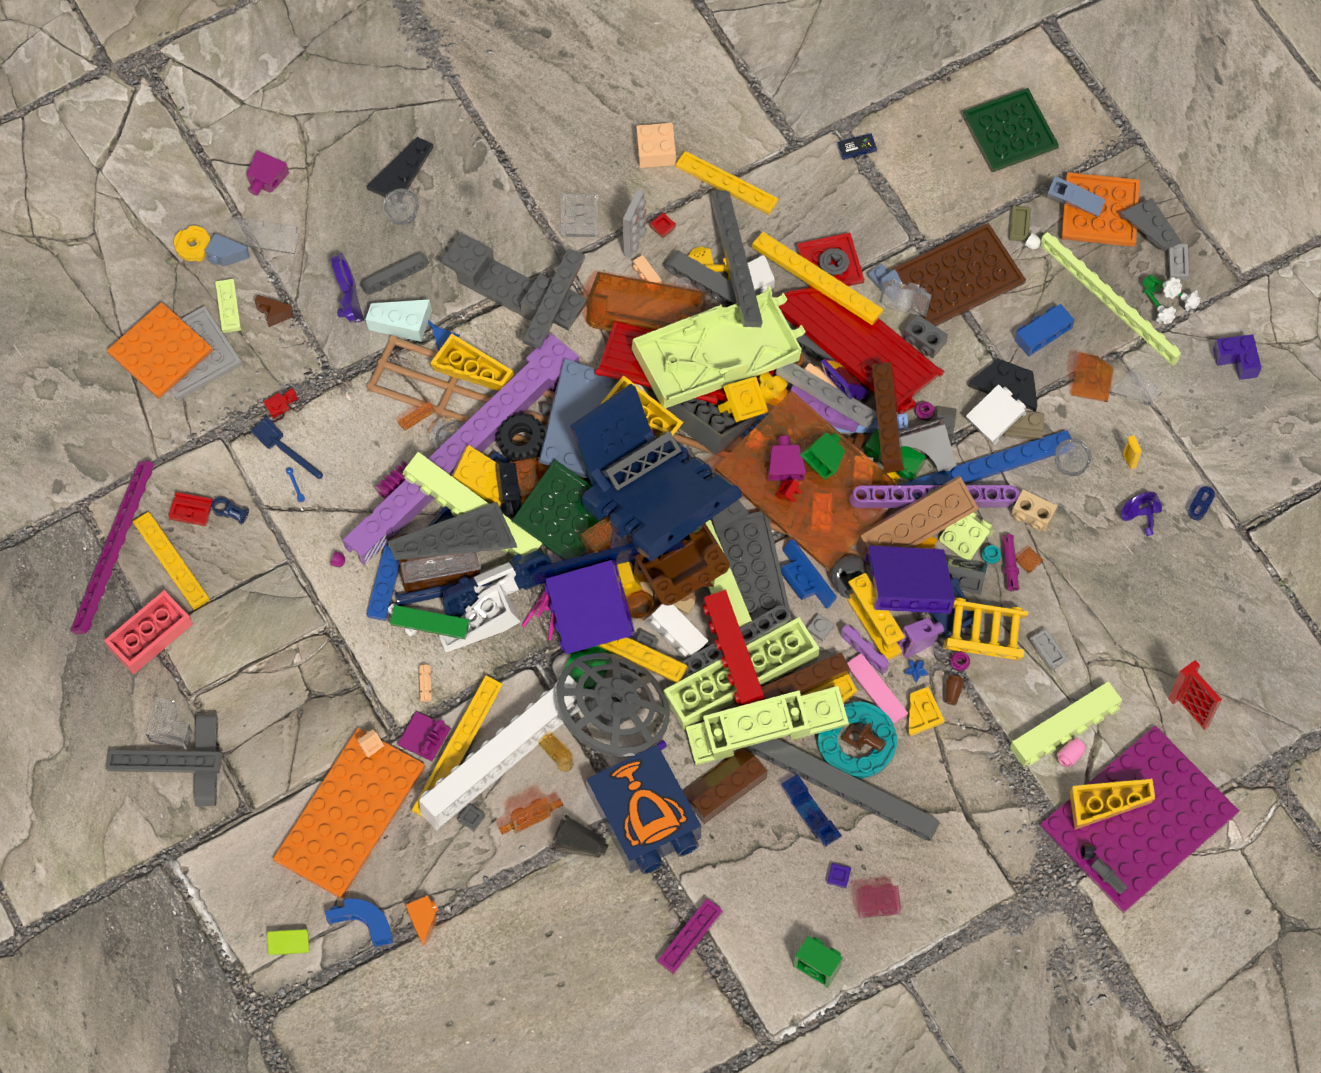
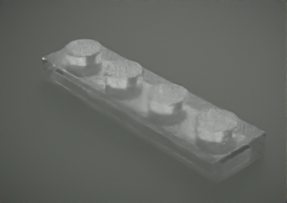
M478 552L403 562L401 567L404 583L479 570L481 569Z

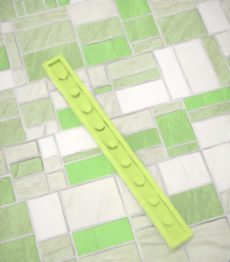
M1048 232L1042 236L1041 246L1172 366L1179 361L1181 355L1179 349L1169 343L1162 333L1157 332L1149 321L1144 320L1136 309L1131 308L1121 296L1115 294L1108 284H1104L1095 272H1091L1082 260H1078L1070 249L1060 244L1055 236L1050 235Z

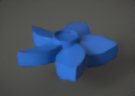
M909 660L911 668L907 669L905 674L913 675L915 682L919 680L920 676L928 675V672L923 668L924 661L916 664L914 661Z

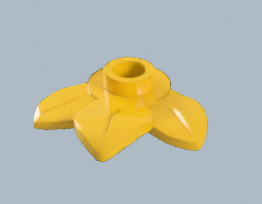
M769 372L760 374L759 381L761 384L759 386L763 398L767 400L775 398L778 401H786L788 395L784 390L787 387V381L780 376L772 377Z

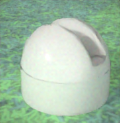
M1032 233L1027 239L1025 246L1030 249H1037L1040 246V238Z

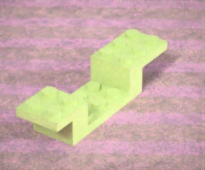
M837 686L803 696L800 695V691H795L703 716L705 722L687 726L686 730L695 764L698 766L734 756L733 750L788 735L791 736V740L847 726L849 722L840 690Z

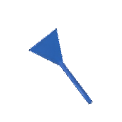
M428 320V324L433 329L438 351L451 334L457 337L460 336L459 334L436 327Z

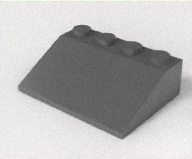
M693 398L666 408L683 422L680 427L682 431L715 455L727 449L756 421V418L753 417L736 422L733 413L728 414V411L720 413L718 406L727 401L719 399L716 405Z

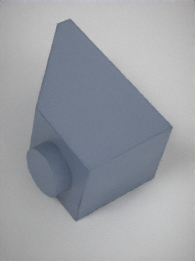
M216 233L205 249L207 260L214 265L219 264L223 267L250 257L247 246Z

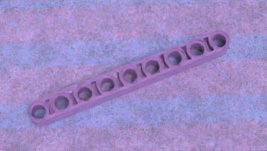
M942 485L858 486L850 495L849 501L855 508H904L917 500L912 494H917L921 498ZM966 485L970 494L974 495V501L978 508L1010 507L1016 502L1020 494L1019 490L1012 485ZM987 493L991 494L994 499L988 498ZM1005 493L1010 494L1012 499H1008ZM856 494L862 495L864 500H859ZM875 494L881 495L882 500H878ZM893 494H898L901 500H897Z

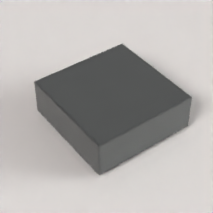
M468 804L457 820L475 832L485 818V814Z

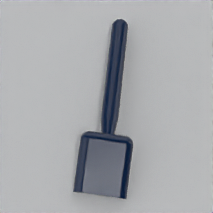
M267 417L250 431L267 449H271L276 445L317 479L323 477L321 471L286 444L279 441L283 437V433Z

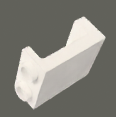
M999 384L966 415L967 420L994 446L1000 441L999 437L1021 416L1024 417L1026 415V406L1019 399L1015 401L1011 397L1013 395L1011 391L1006 387L1002 388Z

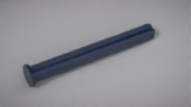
M490 581V582H488V583H486V584H483V585H481V586H488V585L492 584V582ZM459 582L403 594L395 593L397 604L402 606L443 597L444 590L459 584Z

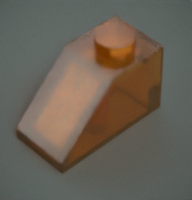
M610 517L604 518L581 534L582 543L595 559L599 556H605L611 549L614 532L610 524Z

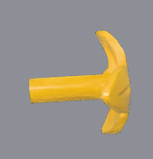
M723 258L725 264L705 265L714 272L728 273V280L731 281L726 258Z

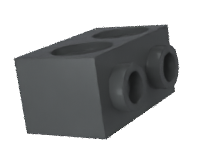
M917 314L905 328L903 338L910 345L920 349L922 354L934 358L946 344L948 334ZM933 341L936 344H929L928 342Z

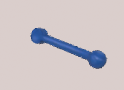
M289 467L286 469V473L292 480L298 495V502L302 503L305 501V497L299 490L293 475V469Z

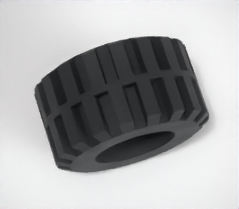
M516 413L513 418L511 415L507 417L508 421L504 420L501 423L503 427L498 428L499 434H497L502 454L506 456L507 460H512L516 464L521 462V465H526L525 462L528 461L531 464L533 459L538 460L545 436V431L538 419L535 420L533 415L528 417L527 413H523L522 416ZM527 432L533 435L531 441L526 445L516 446L512 444V439L518 433Z

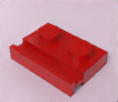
M175 492V498L168 516L169 520L207 526L213 499Z

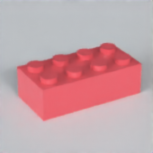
M164 590L104 641L108 649L134 675L193 624L190 616Z

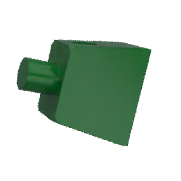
M824 433L803 450L800 456L826 480L837 472L845 450L839 444L841 438L838 434L832 433L830 435L829 433Z

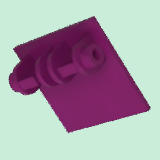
M416 711L397 745L433 762L451 728L444 725L445 722L441 719L435 721Z

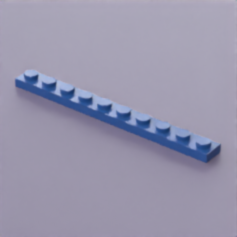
M1068 430L955 466L949 471L933 473L897 486L943 485L959 475L966 485L1073 450L1075 445ZM893 494L897 500H901L898 494ZM912 494L915 499H919L917 494Z

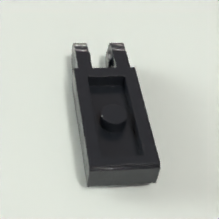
M516 463L496 464V474L502 513L505 516L510 515V502H512L513 513L516 515L521 508Z

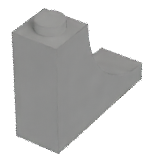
M943 418L900 431L902 446L917 448L926 453L934 461L938 471H949L957 466Z

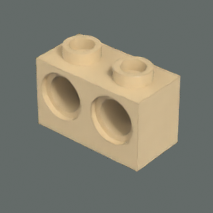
M1022 490L1013 507L1011 516L1019 522L1030 524L1036 530L1046 532L1058 506L1026 490ZM1021 506H1026L1029 510H1023ZM1043 514L1047 518H1040L1038 515Z

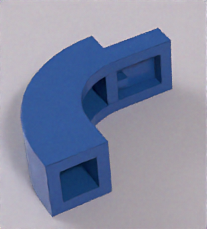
M344 899L345 907L335 906L325 911L328 925L348 920H357L364 923L370 930L373 947L394 943L385 915L375 905L367 901Z

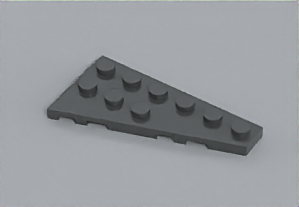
M497 502L388 541L395 560L517 548L516 541Z

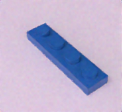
M387 545L384 546L367 612V618L382 621L387 620L388 607L391 605L400 570L399 560L394 559L391 549Z

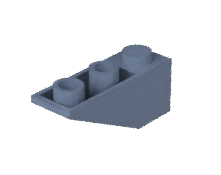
M1056 176L1053 179L1047 196L1098 217L1106 200Z

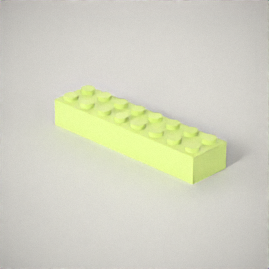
M800 617L746 645L761 687L770 684L819 656V647ZM722 659L664 690L669 708L683 730L687 726L702 721L704 719L703 716L716 713L735 703L736 698L733 692H736L737 689L735 685L731 686L727 676L731 673L729 667H724Z

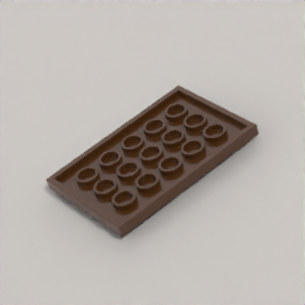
M989 223L893 268V270L897 271L906 294L920 316L935 326L1026 283L1025 277Z

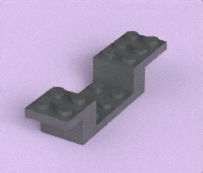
M463 233L458 236L442 259L444 266L458 272L460 284L530 321L533 320L552 282L551 279L541 274L533 281L495 261L492 248ZM569 290L554 324L569 331L588 303V299Z

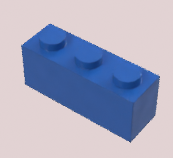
M1062 304L1056 307L1052 306L1041 317H1035L1029 325L1021 326L1016 331L1015 342L1029 357L1071 330L1075 319Z

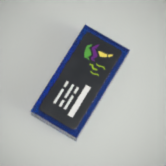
M872 133L837 142L842 160L877 151Z

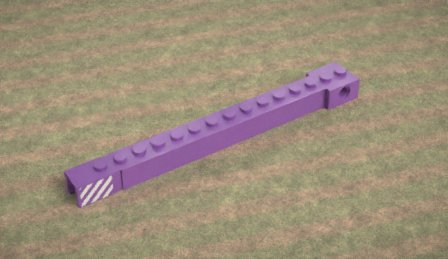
M551 334L545 339L540 350L536 348L526 358V366L428 459L451 476L466 446L470 445L482 453L497 439V434H499L498 428L503 427L501 423L504 420L508 421L507 417L511 415L513 418L516 413H519V416H521L549 388L553 391L556 390L564 359L579 363V356ZM405 480L373 510L369 517L367 516L343 539L345 549L348 552L355 550L360 556L359 561L365 565L388 543L390 538L395 537L434 497L424 494L420 490L421 487Z

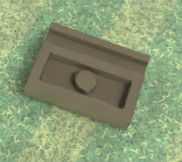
M1026 411L1024 417L1021 416L1004 432V437L1027 440L1041 439L1043 436L1045 414Z

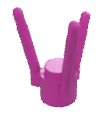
M546 591L538 598L537 603L526 617L522 627L527 625L538 608L537 617H540L543 610L550 611V603L552 601ZM553 613L551 614L549 641L552 640L556 616Z

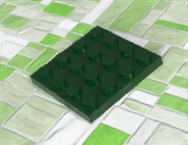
M1029 88L967 109L962 113L992 173L1056 150L1059 147Z
M554 460L511 522L540 541L543 546L568 564L574 566L608 517H604L599 521L585 510L582 497L592 486L557 460Z

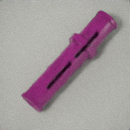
M1007 534L1008 538H1006V535L1002 536L1005 559L1004 574L1007 577V590L1013 592L1014 587L1016 591L1020 589L1018 581L1019 568L1016 563L1014 535Z

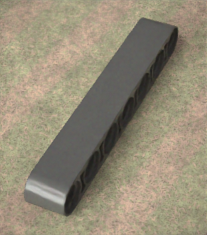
M780 605L742 626L740 630L743 637L746 634L753 635L751 639H744L745 644L748 645L791 622L790 612L787 607ZM780 614L787 615L783 620L777 619ZM763 624L770 625L768 629H760ZM716 642L681 662L688 666L685 676L681 680L717 662L724 656L723 650H718ZM712 654H719L718 658L710 659ZM696 663L702 664L699 669H694L693 666Z

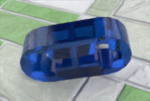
M1203 486L1198 490L1188 510V515L1191 519L1199 521L1205 517L1215 497V492L1211 487ZM1208 493L1209 495L1205 502L1202 501L1203 495ZM1201 506L1200 512L1198 514L1194 513L1197 507Z

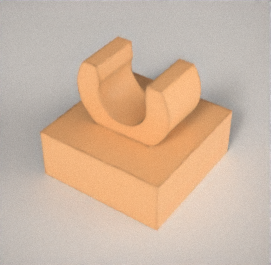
M373 729L367 731V734L363 737H358L357 740L367 757H370L384 746Z

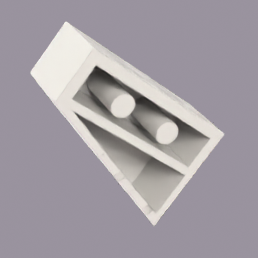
M661 603L644 620L649 627L672 645L683 658L688 659L708 642L673 604L666 606Z

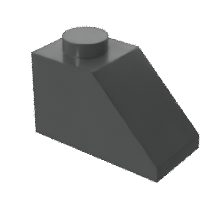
M938 406L936 420L943 418L950 444H952L957 409Z

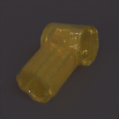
M552 733L544 736L539 742V746L554 761L560 771H570L574 765L571 751L566 749ZM566 757L569 759L565 763L560 762L562 758Z

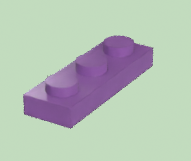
M847 624L841 631V637L859 654L862 653L866 660L880 674L884 675L889 668V661L886 656L875 651L871 642L865 641L860 637L861 635L857 629L851 628Z

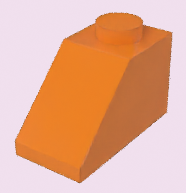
M428 895L406 904L407 912L422 946L428 942L437 920L435 912L439 911L435 901H430Z

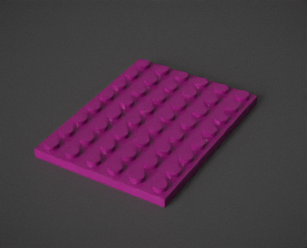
M1156 725L1086 784L1152 779L1155 799L1152 803L1074 830L1071 799H1069L1040 825L1123 914L1239 813V810ZM1083 843L1093 844L1097 850L1093 851L1096 853V856L1093 859H1082L1081 845ZM1101 858L1109 868L1116 871L1115 874L1126 884L1127 889L1122 894H1119L1108 882L1104 883L1103 878L1091 867L1096 860Z

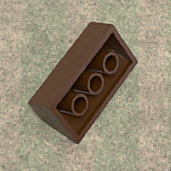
M741 748L734 753V756L727 758L683 792L695 814L706 824L767 779L768 770L754 754Z

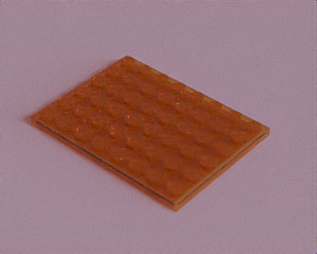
M793 391L715 468L717 473L737 485L745 498L828 572L833 568L835 562L842 558L861 538L859 533L873 526L889 509L853 507L850 504L849 497L854 489L858 486H900ZM824 433H829L830 435L836 433L840 436L841 441L839 444L844 448L845 453L835 474L824 480L803 459L806 475L804 480H796L799 483L797 488L801 491V494L794 493L792 495L796 502H788L787 499H779L775 496L783 481H767L770 451L772 446L779 445L778 437L789 436L790 445H799L802 452ZM856 494L859 500H864L862 495ZM875 494L878 500H882L881 495ZM893 494L897 500L900 498L898 494Z

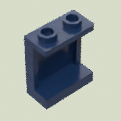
M957 577L953 578L951 584L954 597L966 599V602H969L958 586L961 582ZM952 608L951 614L930 613L935 622H941L943 625V635L947 639L952 636L955 608ZM963 610L960 635L964 633L962 631L964 627L968 626L969 629L973 627L974 611Z

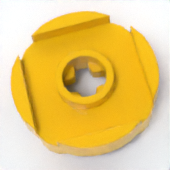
M189 226L184 231L180 230L174 239L177 255L186 261H203L206 256L205 249L211 241L207 231L199 226ZM196 241V245L193 247L188 244Z

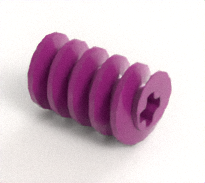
M401 461V465H397L395 470H391L390 475H385L384 480L381 479L379 481V485H374V489L382 498L386 499L406 480L403 471L408 464L405 461Z

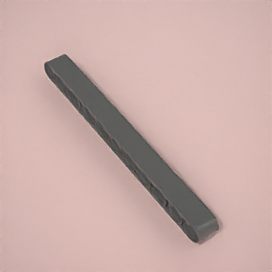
M675 251L665 264V268L671 274L723 305L729 307L737 304L730 280L683 252ZM786 319L791 330L798 329ZM805 334L796 338L802 349L801 351L819 362L824 359L836 361Z
M779 739L743 747L774 765L924 840L931 841L940 824L933 816Z

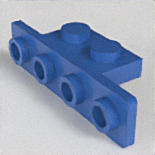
M794 539L789 540L783 552L792 563L782 566L781 573L801 600L816 595L826 609L830 608L837 596Z

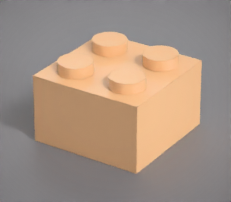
M673 123L636 126L640 168L676 165Z

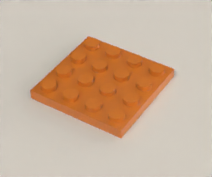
M1067 172L1066 181L1106 200L1099 217L1064 204L1061 239L1135 247L1137 230L1127 219L1124 220L1120 217V212L1138 204L1140 180Z
M162 302L107 349V353L158 400L213 352V348Z

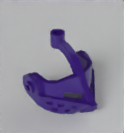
M1148 491L1129 499L1123 505L1121 515L1125 522L1137 516L1148 515V526L1144 530L1146 536L1154 534L1152 530L1154 526L1153 513L1162 512V505L1157 493ZM1147 503L1146 507L1139 509L1140 505Z

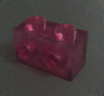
M888 883L881 885V887L873 888V886L868 885L858 889L857 901L860 918L900 914L901 903L898 885L893 886V884Z

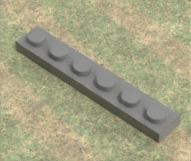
M795 363L777 368L776 375L865 428L878 419L876 411L854 398L850 400L842 391Z

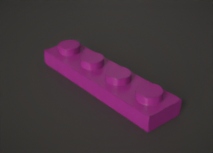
M706 899L659 958L658 964L674 975L720 917L723 910L709 899Z

